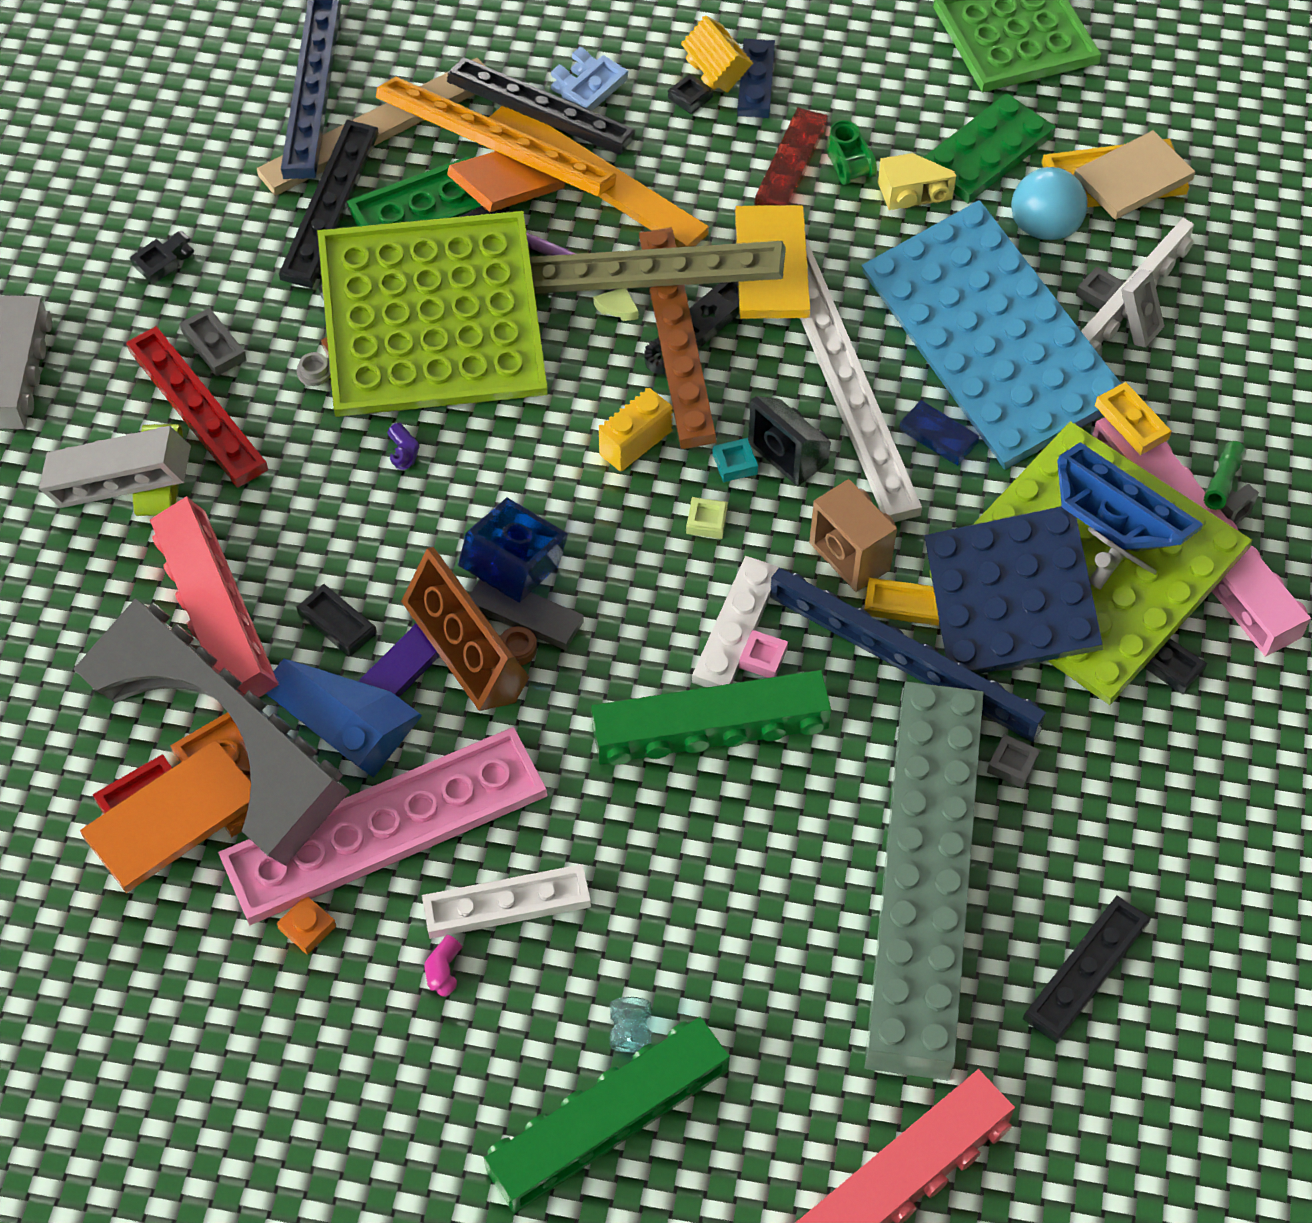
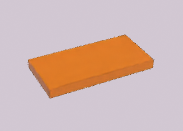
M215 739L80 829V832L125 893H128L248 811L251 782Z

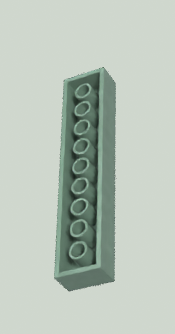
M905 682L900 706L864 1069L949 1081L955 1063L983 691Z

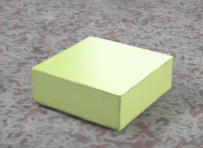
M692 497L686 534L722 539L728 502Z

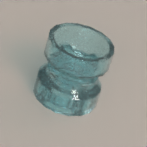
M622 997L613 1000L610 1003V1019L614 1021V1028L610 1030V1047L621 1052H637L643 1046L650 1044L651 1030L647 1028V1022L651 1019V1002L639 997Z

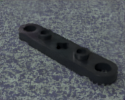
M738 282L717 284L689 308L698 349L740 314ZM715 314V318L710 317V315ZM658 337L653 342H649V345L645 347V365L654 373L666 374L664 362L661 359L659 362L654 357L655 354L662 352Z

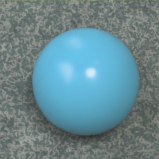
M1045 167L1029 173L1020 181L1012 197L1011 209L1015 223L1025 233L1039 239L1057 240L1066 238L1079 229L1085 219L1088 202L1083 185L1072 173L1061 168Z

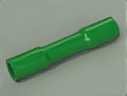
M1230 441L1225 445L1218 462L1219 466L1216 474L1211 479L1204 495L1205 505L1212 510H1219L1225 506L1232 489L1235 474L1240 469L1246 454L1245 446L1238 441Z

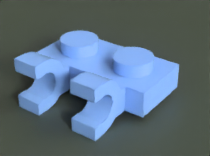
M579 47L572 53V59L577 61V63L571 67V72L578 75V77L576 78L570 74L565 67L559 64L551 71V76L556 79L551 84V90L562 94V99L593 111L628 80V70L605 55H602L597 60L585 49Z

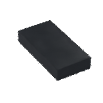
M325 584L321 585L296 606L297 612L302 618L349 657L377 634L375 625Z

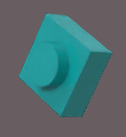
M748 438L713 446L712 455L723 482L758 474V464Z

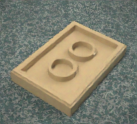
M1151 131L1075 169L1074 176L1081 182L1084 189L1116 220L1194 179L1196 171L1159 135Z

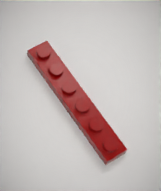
M157 326L126 342L131 355L237 488L268 471L267 462Z

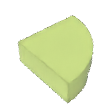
M626 288L594 296V306L600 313L621 317L623 321L639 319L638 309Z

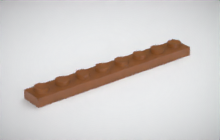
M672 227L639 233L641 250L676 248ZM685 286L649 287L681 449L717 443Z

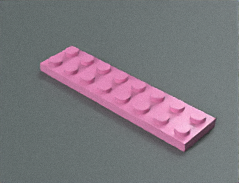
M511 727L344 798L286 866L267 856L251 839L233 845L218 853L250 926L294 907L303 898H315L547 797V789L515 728Z

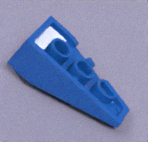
M285 658L273 671L279 685L266 693L373 778L422 717L420 713L390 691Z

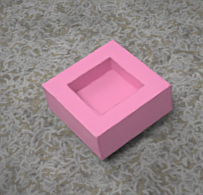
M752 630L739 659V668L767 678L776 677L787 652L788 641Z

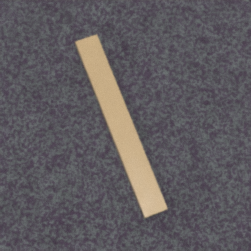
M477 57L472 59V61L484 65ZM448 72L419 86L455 103L475 95L448 83ZM385 103L352 121L378 127L379 135L374 144L375 146L425 119ZM344 124L322 135L317 175L324 172ZM283 155L257 168L259 178L275 196L310 179H283L281 173Z

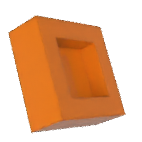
M309 897L301 899L276 923L278 929L307 955L336 927L335 919Z

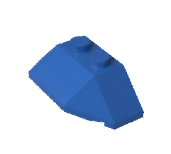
M1081 442L1062 453L1057 460L1062 508L1123 550L1140 552L1181 545L1203 527L1201 522Z

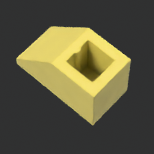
M914 153L880 158L878 184L888 210L939 203L953 198L956 180L954 171Z

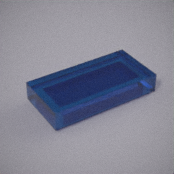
M922 400L902 419L899 430L957 466L978 444L980 436Z

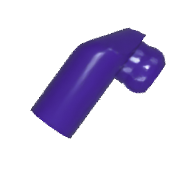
M395 423L387 432L388 436L398 446L395 448V454L390 453V461L397 469L406 470L414 465L420 445L401 423Z

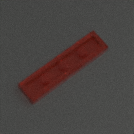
M797 107L758 189L754 206L791 204L828 124V115Z

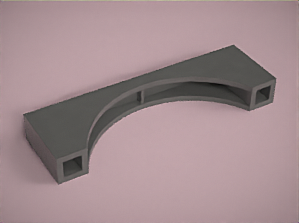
M135 598L73 669L97 692L115 703L142 692L170 688L191 690L216 699L236 723L248 753L251 789L247 816L242 832L267 856L286 866L350 792L339 781L343 774L327 760L324 759L320 764L313 758L317 753L313 746L300 736L296 740L289 736L287 733L292 729L291 726L275 713L270 717L262 710L267 705L250 690L245 694L241 692L238 687L242 682L226 668H223L221 672L217 670L214 665L218 660L202 646H199L197 649L193 648L190 643L194 638L178 624H175L173 628L169 626L166 622L171 617L153 602L147 607Z

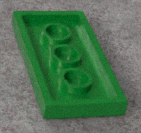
M1006 93L923 158L954 171L956 180L953 193L969 204L1050 140L1055 134L1056 126Z
M469 156L347 201L348 211L357 226L460 217L482 205L447 175L449 165L471 159Z

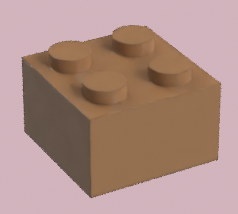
M847 479L814 500L809 543L855 592L868 585L869 577L879 578L891 570L897 528L893 519L888 514L882 513L872 503L870 496L864 489L858 488L850 479Z

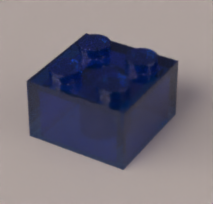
M506 497L466 532L458 566L520 603L559 566L568 533Z

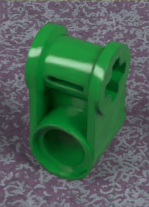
M848 120L835 122L830 129L827 154L841 184H849L852 179L866 175L869 178L875 177L877 174L875 156L872 150L868 148L859 131V127Z

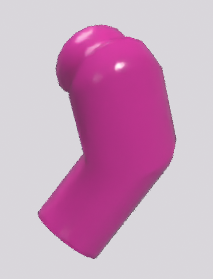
M446 935L426 959L424 965L428 987L432 991L436 990L443 997L450 995L457 986L456 978L450 975L449 964L462 949L459 941L450 935Z

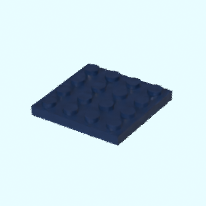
M1062 506L924 535L946 658L953 662L963 663L973 673L981 674L1104 650L1077 517L1066 511Z

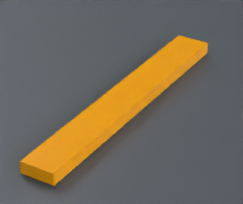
M394 77L377 87L376 98L597 197L615 185V173L403 79Z
M501 106L489 116L493 120L615 173V185L599 197L651 231L672 227L676 247L696 246L709 234L708 225L553 127L505 106Z

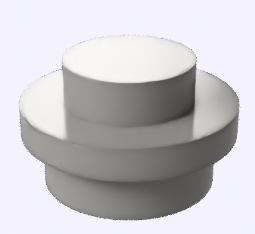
M311 352L305 354L297 365V376L306 385H322L331 377L329 360L320 353Z

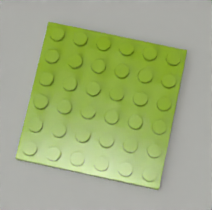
M523 211L317 230L335 417L548 395Z
M1070 421L974 524L1061 507L1057 460L1062 453L1080 442L1203 524L1199 532L1181 545L1140 552L1129 551L1157 571L1155 575L1124 556L1101 590L1090 583L1104 650L1048 660L1053 666L1105 703L1111 705L1250 549L1252 539ZM1077 518L1090 579L1098 567L1095 563L1096 555L1100 552L1108 553L1111 547L1087 530L1089 526Z

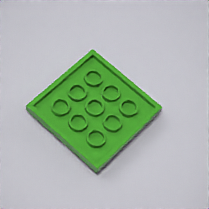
M934 0V10L982 93L1100 63L1101 53L1068 0Z

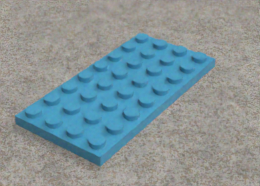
M980 200L862 265L866 278L1004 470L1045 448L1070 421L1081 428L1102 416L1103 414L1095 407L1097 397L1121 384Z

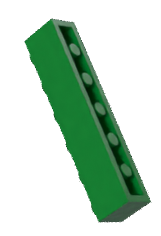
M822 670L595 704L591 705V715L599 765L607 763L622 765L630 760L639 758L660 759L671 753L684 751L699 753L710 747L723 745L737 747L748 741L761 739L775 741L787 735L800 733L814 735L822 730L829 729L831 706Z
M698 1017L691 1023L683 1021L677 1024L667 1034L668 1038L655 1046L652 1043L643 1046L633 1055L632 1061L619 1069L615 1066L600 1075L596 1085L585 1092L577 1090L571 1093L562 1101L559 1109L548 1116L543 1113L534 1117L526 1124L524 1132L513 1139L509 1137L503 1138L490 1147L488 1155L484 1157L486 1172L514 1214L729 1072V1054L701 1017Z

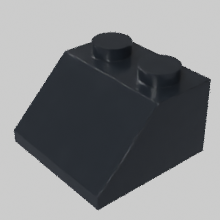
M755 396L750 400L748 433L750 446L797 487L829 463L831 441L822 430L815 429L809 424L796 408L789 407L784 401L777 398Z

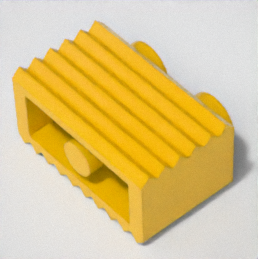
M703 16L702 21H699L698 25L694 26V30L690 31V35L686 36V40L681 43L688 53L685 57L686 60L697 70H702L704 74L701 79L713 90L720 88L728 93L753 64L724 26L708 16Z
M645 388V392H640V396H635V400H630V404H625V408H619V412H614V417H609V421H604V425H599L600 456L617 470L623 471L673 431L671 428L673 426L671 424L673 422V416L671 415L673 414V407L651 388Z

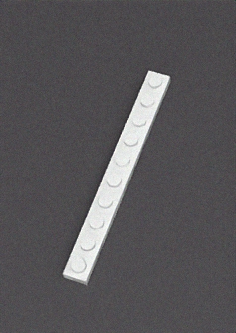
M806 239L810 318H800L880 511L888 514L894 522L921 516V503Z

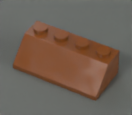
M434 547L427 548L401 602L479 711L516 703L529 679V675Z

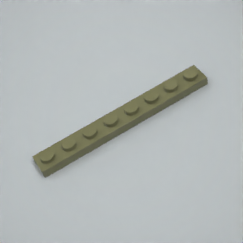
M783 241L536 256L530 257L535 294L783 279L786 247Z

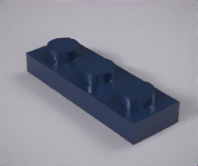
M744 38L743 52L747 54L753 64L740 78L737 116L769 118L775 40Z

